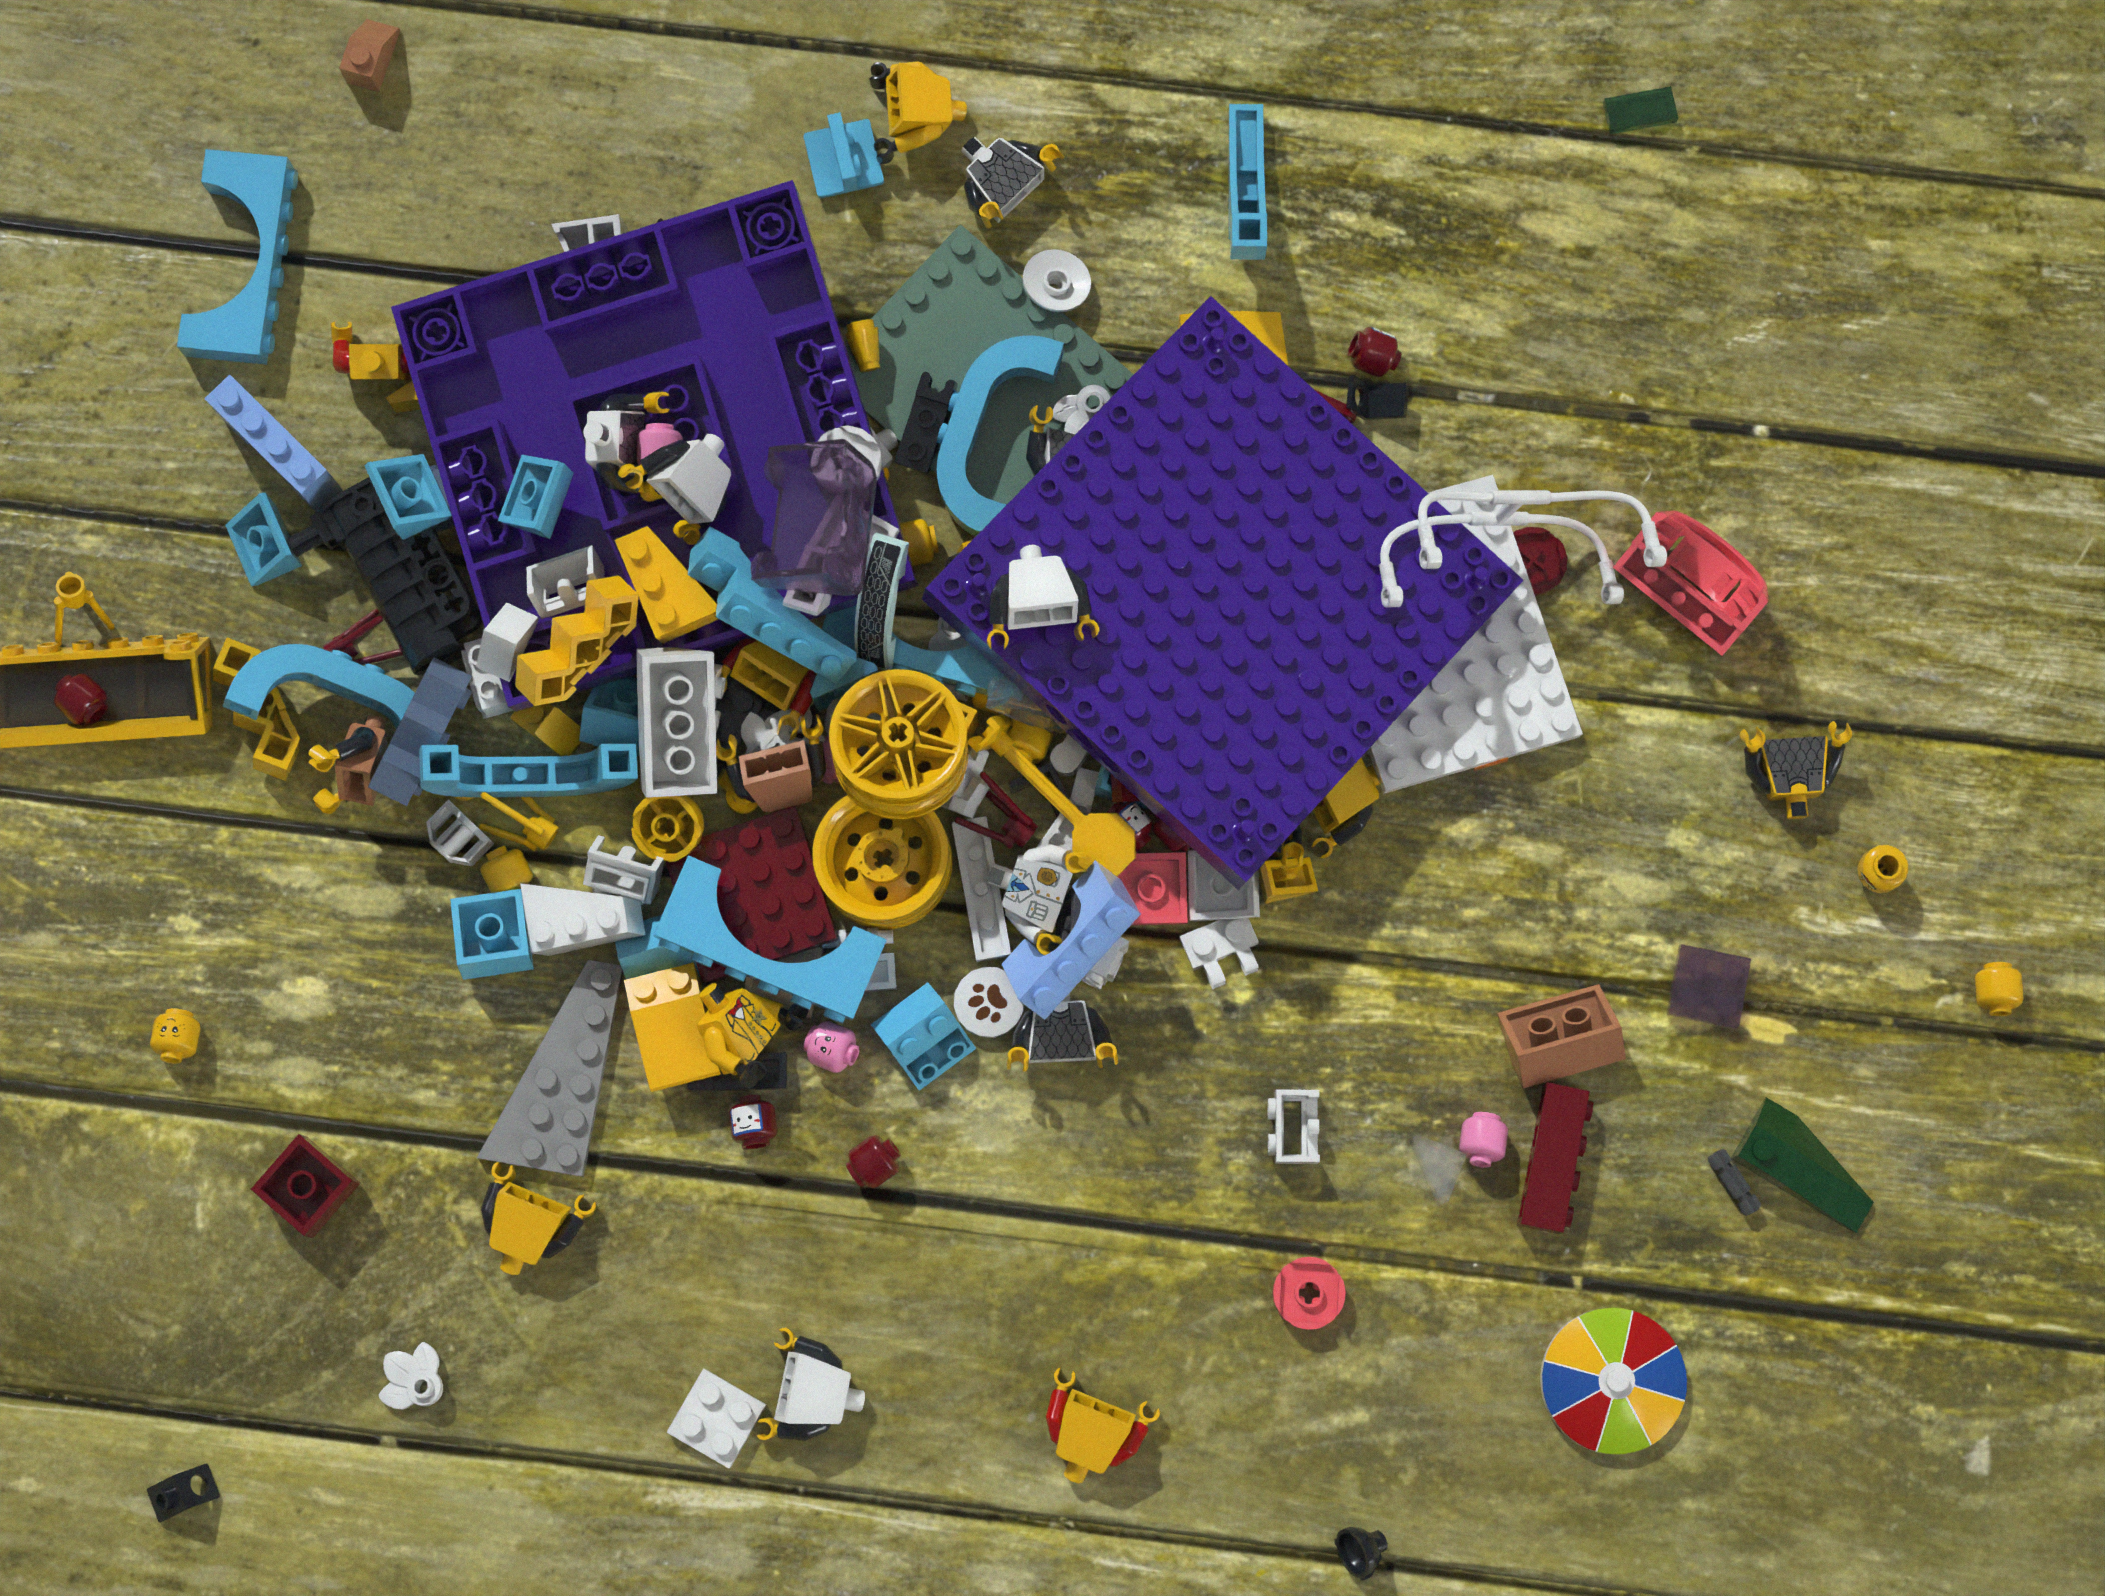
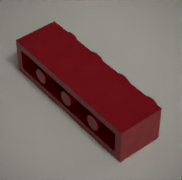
M1549 1082L1542 1086L1517 1226L1555 1234L1564 1233L1565 1227H1571L1574 1207L1569 1206L1571 1192H1577L1581 1175L1580 1171L1575 1170L1578 1156H1584L1587 1144V1136L1582 1135L1584 1121L1590 1122L1594 1105L1593 1101L1588 1100L1590 1091Z

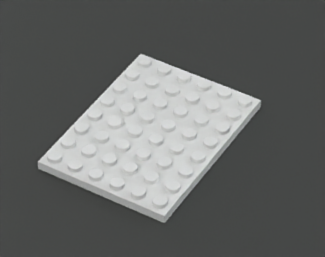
M1490 475L1428 493L1437 491L1489 493L1492 490L1498 491L1494 476ZM1437 501L1452 515L1468 514L1469 512H1496L1502 506V504L1492 505L1489 502ZM1462 523L1523 579V582L1368 749L1383 794L1507 757L1510 758L1576 739L1583 734L1511 526H1470L1468 523Z

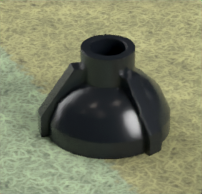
M1346 1527L1340 1530L1337 1538L1334 1539L1343 1565L1353 1576L1360 1578V1581L1372 1577L1382 1558L1381 1552L1386 1551L1388 1547L1386 1537L1381 1531L1367 1532L1360 1527Z

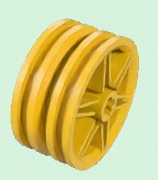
M893 669L874 673L854 684L843 695L833 712L829 729V742L835 773L845 793L864 810L889 819L916 818L941 807L954 795L962 783L968 765L965 717L955 696L947 687L933 677L905 669ZM907 704L914 705L915 708L904 716L902 713L904 706ZM871 713H877L880 715L881 721L869 719L868 716ZM932 729H938L941 735L937 737L928 734V732ZM897 735L900 738L902 735H904L905 740L900 742L897 738V740L893 742L892 737ZM862 746H866L870 750L861 757L857 750ZM923 762H928L931 765L930 770L924 773L919 772L918 769ZM884 772L896 775V778L892 781H886L882 775Z
M847 795L829 809L820 822L814 838L813 866L823 891L840 913L864 927H878L880 930H891L909 926L923 919L942 900L952 876V850L938 816L932 811L916 818L891 819L893 822L892 827L888 830L881 829L879 823L884 817L864 810ZM852 834H859L861 837L856 846L848 844V838ZM912 837H919L922 840L920 848L912 849L909 847ZM890 854L892 864L890 866L884 864L879 868L880 864L877 859L880 856L886 858ZM848 869H856L858 871V877L855 881H848L845 874ZM918 873L920 876L919 882L915 885L909 884L906 881L907 874ZM879 887H884L888 891L887 898L883 901L877 900L874 896Z

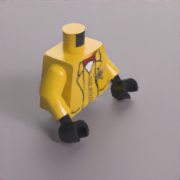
M875 62L871 66V74L873 75L869 78L871 87L877 90L886 87L889 137H895V141L892 142L886 138H879L875 141V151L883 148L888 149L886 153L876 156L878 163H890L893 160L895 151L904 153L940 138L941 134L952 123V120L964 121L967 113L966 102L951 99L950 81L946 77L937 75L922 62H899L898 64H892L888 69L882 62Z
M714 983L707 986L699 994L700 999L709 1010L698 1022L697 1029L704 1040L708 1059L719 1066L724 1075L730 1073L732 1075L740 1074L741 1084L746 1088H751L755 1086L758 1080H762L766 1073V1067L755 1059L781 1026L778 1021L779 1018L784 1019L786 1028L795 1031L801 1028L803 1024L801 1019L806 1018L808 1009L793 1004L787 1010L783 1008L782 1003L762 997L743 988L723 993L718 985Z

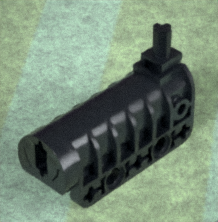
M370 477L333 496L320 507L319 512L309 516L314 525L287 539L296 557L323 543L330 550L338 545L344 551L347 550L415 675L425 674L433 657L447 664L462 657L461 651L465 650L460 639L476 631L481 624L480 610L437 531L430 527L419 532L421 536L414 537L413 535L402 540L393 529ZM428 542V550L435 559L428 562V555L422 546L418 550L415 549L418 545ZM442 567L443 570L448 569V571L438 574L435 568ZM436 574H438V575L432 580L431 575H436ZM456 583L457 588L450 589ZM450 589L453 595L446 596L444 593L440 594V592ZM459 601L461 602V612H458L457 608L454 605L450 609H448L450 604H454ZM471 612H474L470 617L471 623L466 626L462 621L469 617Z

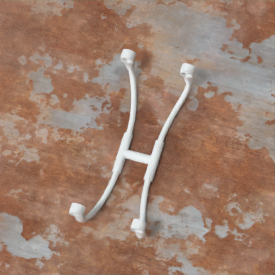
M1492 490L1489 493L1437 491L1428 494L1422 499L1418 509L1417 520L1407 522L1395 528L1385 538L1381 547V563L1379 564L1383 585L1381 602L1384 607H1400L1402 605L1403 591L1400 586H1397L1393 563L1389 560V552L1393 542L1406 532L1418 529L1421 545L1419 554L1421 567L1423 569H1438L1442 564V552L1435 545L1431 527L1433 525L1468 523L1470 526H1526L1528 523H1546L1576 529L1592 541L1601 560L1599 568L1603 581L1601 590L1602 601L1604 604H1621L1624 598V590L1622 585L1617 583L1613 562L1609 559L1606 548L1599 536L1585 524L1570 518L1516 512L1522 505H1548L1550 502L1595 499L1620 501L1632 506L1639 513L1643 521L1641 528L1646 546L1643 556L1645 565L1648 567L1664 566L1667 560V552L1665 547L1659 543L1655 522L1651 520L1645 506L1636 498L1624 493L1614 491L1551 493L1548 490ZM1438 500L1489 502L1492 505L1502 504L1496 512H1469L1468 514L1427 517L1429 505Z

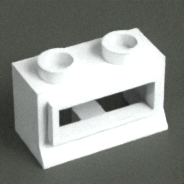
M591 545L526 567L527 595L541 619L585 605L586 587L575 590L574 586L586 583L588 580L605 578L604 565ZM558 592L559 596L549 599L550 594Z
M481 638L464 643L465 650H462L461 654L466 672L472 676L469 683L476 708L482 713L483 719L514 710L507 705L500 678L476 667Z
M598 835L587 853L588 859L583 885L592 887L594 893L605 895L613 893L626 898L640 900L641 905L645 903L651 904L659 890L664 858L657 856L652 866H648L634 861L636 849L631 846L622 847L618 856L601 852L605 837Z
M1120 937L1082 978V981L1097 989H1101L1102 985H1106L1107 981L1113 982L1123 961V955L1128 951L1129 941Z
M1276 1090L1274 1098H1268V1120H1275V1134H1268V1156H1275V1164H1318L1320 1162V1155H1318L1319 1119H1317L1319 1090ZM1284 1101L1301 1102V1155L1284 1154Z

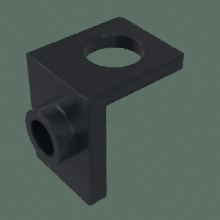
M1350 375L1346 409L1362 420L1406 418L1409 385L1406 383L1368 385L1355 375ZM1356 389H1358L1360 397L1358 405L1355 399Z
M1048 763L1040 768L1037 764H1034L1047 778L1050 777L1053 784L1068 798L1052 763ZM1020 772L1018 773L1020 777L1008 782L1011 794L1032 786Z
M207 1463L175 1474L147 1488L148 1496L159 1523L190 1508L220 1497ZM193 1476H199L204 1480L206 1492L203 1496L193 1492L191 1488Z

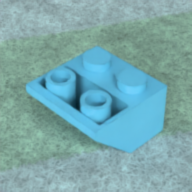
M928 982L870 1024L919 1091L976 1049L945 1002Z

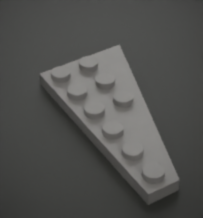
M591 960L586 962L478 1154V1159L584 1177L623 978V970L620 965Z

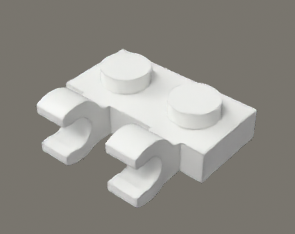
M1249 918L1218 920L1179 936L1192 970L1203 967L1212 990L1226 984V979L1217 962L1218 960L1236 954L1245 976L1258 971L1259 966L1250 947L1258 945L1259 941Z

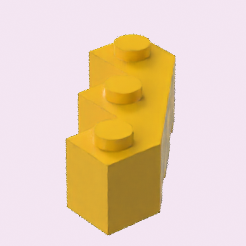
M620 576L588 580L584 613L552 618L550 649L517 655L515 687L534 706L568 700L577 690L574 685L588 671L592 674L610 655L611 651L609 648L622 634L626 637L636 627L639 594Z
M227 637L213 667V681L230 687L239 670L249 660L261 653V651ZM275 687L265 698L256 720L233 711V725L262 736L253 756V769L286 781L300 750V737L286 711V706L278 688Z

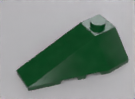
M1767 1097L1764 1099L1731 1159L1853 1233H1857L1874 1203L1872 1199L1796 1114Z

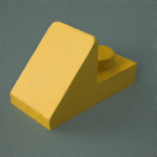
M550 704L533 706L515 711L510 717L514 723L559 756L572 755L582 743V741H579L581 727L556 706L553 707Z

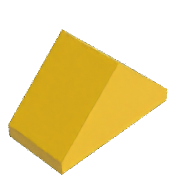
M1310 857L1303 858L1301 867H1298V860L1293 858L1287 859L1286 865H1282L1281 860L1265 861L1259 868V882L1265 904L1318 891Z

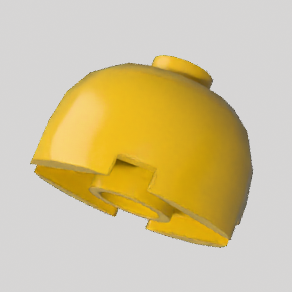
M688 795L648 797L640 802L633 813L632 837L638 848L651 859L656 860L658 856L664 858L663 861H677L689 855L701 841L704 831L703 814L698 804Z

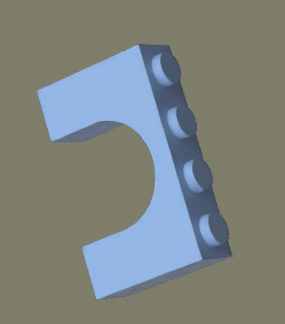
M230 374L204 398L222 420L247 445L250 444L315 512H319L320 507L325 502L343 491L330 473Z
M1096 860L1089 866L1088 871L1083 873L1072 885L1080 900L1081 910L1074 928L1061 945L1051 953L1043 955L1037 950L1036 946L1027 939H1024L1002 963L1018 1000L1044 1020L1141 915L1121 879Z

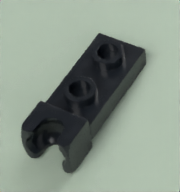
M923 372L921 375L913 406L894 461L897 465L925 474H929L938 446V433L942 423L946 422L949 412L948 405L953 391H956L958 386L954 380H948L942 391L933 392L931 390L933 379L928 372Z
M760 1053L755 1060L761 1062L766 1067V1073L762 1080L757 1081L754 1087H744L740 1082V1074L738 1073L736 1075L731 1073L724 1075L721 1072L720 1075L689 1082L687 1085L688 1091L697 1093L788 1089L787 1053Z

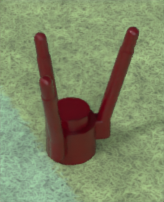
M374 609L345 632L323 645L324 650L331 653L333 650H338L350 655L352 661L360 665L404 656L400 649L356 659L355 656L360 654V650L355 640L383 621V617L378 616L380 613L378 609Z
M980 772L981 779L998 797L990 790H988L985 796L1009 817L1001 827L1006 834H1000L960 817L955 818V823L999 841L1009 849L1014 844L1023 848L1038 828V825L1033 822V819L1023 813L986 772Z

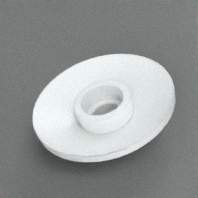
M1053 249L1039 252L1028 261L1023 272V286L1029 298L1041 308L1053 312H1067L1076 309L1086 300L1091 288V278L1088 269L1079 258L1069 252ZM1050 284H1056L1060 289L1053 288Z

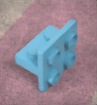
M841 112L827 115L829 128L807 132L803 135L818 198L822 199L884 183L881 165L876 159L878 153L874 150L875 140L869 119L843 124Z

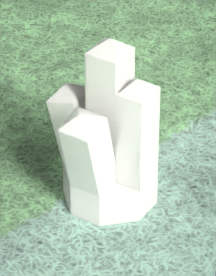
M971 748L962 783L954 795L941 807L966 817L974 818L979 804L990 789L979 775L983 771L989 756L987 750L976 752Z

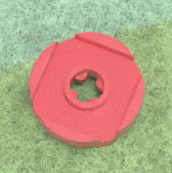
M1317 1257L1298 1258L1284 1266L1274 1281V1305L1281 1318L1296 1328L1305 1330L1322 1328L1332 1322L1344 1306L1346 1296L1344 1281L1336 1269L1323 1259ZM1306 1283H1312L1313 1289L1319 1290V1297L1313 1298L1312 1304H1306L1305 1298L1299 1296V1289H1305Z

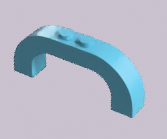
M1033 335L1017 336L1000 341L985 350L973 362L965 375L960 391H953L948 405V411L952 412L949 423H942L937 437V443L941 444L937 458V480L942 500L949 514L958 525L975 537L1006 506V504L978 494L966 477L968 462L991 396L1004 381L1018 376H1029L1054 384L1065 352L1063 342Z
M287 644L265 650L249 660L232 681L222 707L256 720L265 698L275 687L290 681H303L382 713L397 729L415 692L402 682L385 675V671L382 668L372 664L360 665L353 662L352 657L342 651L333 650L331 653L315 646Z
M600 744L594 751L584 754L537 757L464 756L459 754L458 745H422L419 749L421 788L427 792L444 796L481 797L482 792H486L492 797L575 796L623 788L638 779L636 744Z

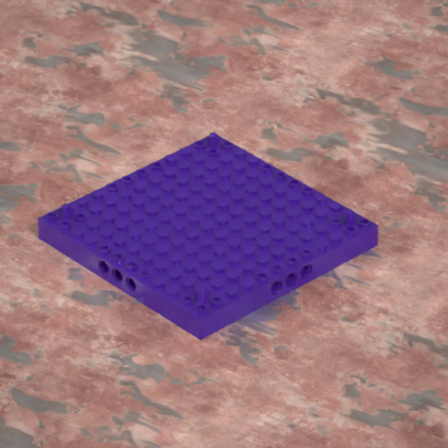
M793 180L391 307L484 627H487L506 603L539 617L523 654L550 649L552 618L584 613L585 605L541 619L527 595L526 567L592 545L604 565V577L620 576L635 590L615 540L648 526L687 570L689 568L690 550L694 545L687 544L683 540L684 536L678 538L673 532L675 524L685 519L664 498L647 502L641 497L640 492L634 495L604 486L597 471L586 462V439L583 431L587 424V414L589 411H599L600 405L613 394H642L645 397L648 393L667 392L669 396L659 397L658 405L661 409H670L668 412L651 414L645 408L641 411L644 412V430L647 424L666 423L674 426V430L682 435L683 441H703L706 434H713L724 442V447L718 457L731 471V477L727 485V507L705 529L702 527L699 529L700 538L711 526L739 542L740 548L746 557L783 598L786 596L806 545L811 541L836 495H832L821 487L813 474L811 456L814 445L824 433L847 425L861 428L873 437L799 192ZM521 455L559 461L574 472L550 539L498 521ZM882 467L880 477L870 490L860 496L844 499L898 528L900 532L896 539L905 541ZM648 474L643 476V482L648 479ZM909 552L907 554L905 575L899 579L897 593L919 586ZM836 577L828 607L818 616L802 611L799 612L807 619L812 620L856 606L859 589ZM698 581L717 603L718 591ZM587 582L574 586L575 590L586 587ZM558 592L550 594L549 599L559 596ZM638 597L636 627L626 637L622 634L609 648L611 651L610 655L592 674L587 671L574 685L577 690L573 694L636 675V649L676 647L712 651L752 637L719 619L666 643H661L655 638ZM516 670L510 682L500 678L509 708L517 712L534 706L515 687Z
M1210 296L925 588L922 600L1239 891L1523 582V579L1462 523L1433 525L1431 527L1435 545L1442 552L1440 568L1423 569L1419 562L1421 545L1418 529L1411 530L1398 537L1391 545L1389 560L1393 563L1397 586L1402 588L1403 602L1400 607H1384L1381 602L1383 585L1379 570L1382 544L1387 535L1395 528L1418 519L1420 502L1429 493ZM1437 501L1432 502L1427 510V517L1452 515ZM1037 545L1041 548L1042 557H1060L1064 566L1072 569L1087 584L1092 613L1089 616L1099 626V633L1095 638H1092L1090 627L1083 625L1082 633L1084 640L1079 641L1076 639L1074 628L1080 622L1079 616H1077V622L1021 629L1008 630L1007 624H1004V631L1009 637L1008 646L1004 650V637L996 634L991 638V649H989L987 637L993 630V624L989 623L990 595L1000 576L1009 573V562L1021 559L1020 550L1023 547Z

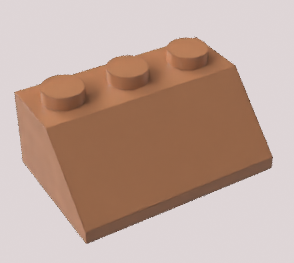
M1599 984L1497 1013L1512 1066L1523 1089L1626 1059L1622 1027Z

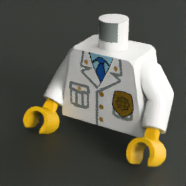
M1050 844L1028 849L1024 855H1018L1013 870L995 863L991 867L986 883L1006 890L1001 904L1005 908V915L1019 933L1034 943L1037 950L1043 955L1051 953L1049 950V943L1051 941L1057 944L1062 943V939L1059 936L1048 934L1047 931L1053 932L1073 873H1086L1088 871L1087 869H1082L1078 864L1079 858H1090L1088 852H1073L1072 850Z

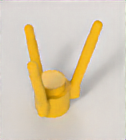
M66 572L64 576L60 577L56 583L58 597L53 601L56 608L55 642L58 643L59 647L62 645L65 607L78 609L85 603H88L109 630L115 628L108 615L95 600L93 592L87 590L82 577L72 572Z
M482 792L480 795L482 799L489 802L492 806L525 826L522 833L527 838L484 823L479 824L480 830L525 845L534 852L537 848L545 851L559 831V827L553 824L556 819L547 814L531 797H521V799L540 818L533 815L529 820L488 793Z

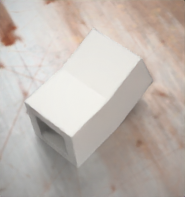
M1078 767L1070 801L1084 815H1088L1091 812L1095 797V786L1099 772Z

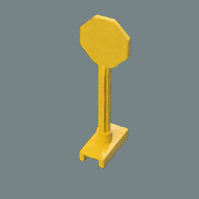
M1006 714L990 717L986 721L989 726L982 735L971 737L968 740V744L976 752L992 748L1000 757L1004 756L1074 825V830L1072 831V851L1088 852L1090 854V858H1079L1078 864L1082 869H1088L1096 860L1115 876H1119L1136 858L1135 830L1118 813H1089L1084 815L1014 746L1016 742L1007 734L1012 725V720Z

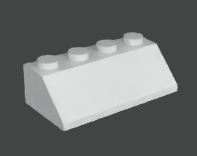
M676 647L636 649L640 788L646 798L716 794L714 653Z

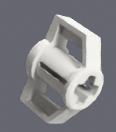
M449 799L426 822L430 844L450 863L473 866L494 845ZM454 814L457 819L436 838L435 832ZM475 835L480 839L462 858L454 857Z

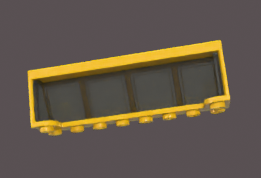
M182 633L177 635V639L164 640L163 635H150L142 637V641L129 642L127 637L108 639L107 644L94 645L93 640H79L72 642V646L59 647L57 642L38 644L37 649H24L23 645L16 644L4 646L2 651H0V748L206 734L213 726L210 638L198 637V633ZM85 673L107 693L106 705L108 709L96 723L90 726L87 724L75 725L55 707L54 697L57 693L55 686L66 675L70 674L73 677L77 674Z

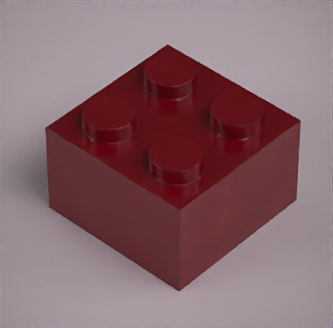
M298 1134L250 1190L303 1236L314 1238L360 1185V1182L309 1137Z

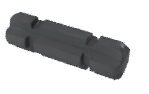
M1720 1149L1708 1157V1162L1714 1171H1719L1718 1177L1733 1200H1738L1737 1206L1743 1215H1750L1761 1207V1203L1755 1194L1751 1195L1749 1192L1751 1188L1736 1165L1732 1166L1730 1163L1732 1159L1727 1151Z

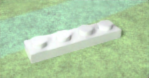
M986 816L967 819V821L988 828ZM952 822L976 961L1008 957L1011 954L1003 906H1001L1000 889L997 886L986 883L991 867L995 863L991 839Z

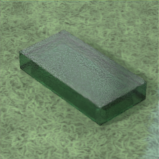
M1671 86L1604 98L1603 101L1610 134L1676 123L1678 120Z

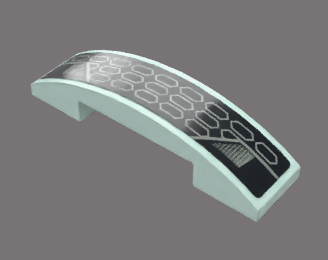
M875 533L866 557L858 593L854 635L855 651L857 652L856 657L874 663L877 668L892 670L896 638L892 637L897 591L899 579L905 575L909 542Z

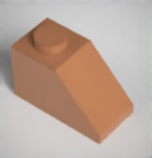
M366 19L349 37L339 67L348 84L380 92L400 33L398 27Z

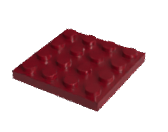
M788 807L703 836L699 844L689 854L691 857L721 869L717 885V903L721 917L731 934L753 953L769 960L778 961L839 940L825 893L815 874L813 855L798 807ZM688 855L674 862L665 861L673 888ZM696 962L704 985L730 977L724 974L726 970L724 966L713 962L710 968Z

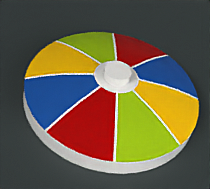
M1602 1308L1575 1317L1557 1332L1550 1342L1542 1361L1540 1384L1543 1401L1551 1419L1569 1439L1595 1452L1627 1454L1653 1445L1673 1427L1685 1402L1687 1375L1678 1346L1667 1331L1657 1322L1633 1310Z

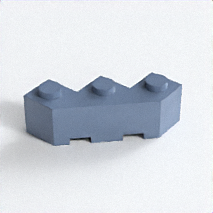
M433 657L368 788L405 806L408 805L413 794L420 797L423 789L420 786L419 749L422 745H446L451 734L445 732V729L456 707L463 710L472 693L471 690L466 688L472 677L471 675Z

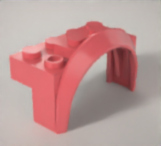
M1674 510L1656 512L1651 520L1655 522L1659 543L1665 547L1666 552L1669 551L1679 537L1685 536L1667 557L1665 565L1662 567H1648L1645 565L1643 556L1646 546L1641 530L1613 568L1723 656L1768 603L1767 584L1756 568L1741 553L1699 521ZM1671 566L1674 567L1676 570H1678V571H1679L1681 574H1683L1685 577H1687V578H1688L1690 581H1692L1695 585H1697L1701 590H1703V591H1704L1708 596H1710L1713 600H1710L1709 598H1707L1703 593H1701L1698 589H1696L1693 585H1691L1688 581H1686L1682 576H1680L1677 572H1675V571L1671 568ZM1740 581V586L1727 600V602H1722L1725 599V597L1730 593V591L1735 587V585Z

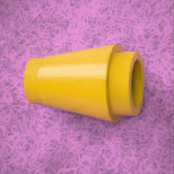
M873 319L847 324L848 333L845 334V337L859 366L860 373L880 369L879 327H875Z

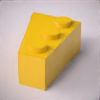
M648 526L615 540L634 588L639 594V600L655 638L661 643H666L719 620L716 618V601L696 579L688 575V570Z

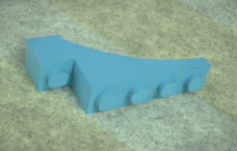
M1229 104L1228 239H1230V259L1265 260L1267 212L1264 176L1263 104Z
M709 526L690 550L688 575L718 591L716 618L837 684L856 662L857 652L834 639L798 610L783 606L784 598L754 567L741 550L740 543Z

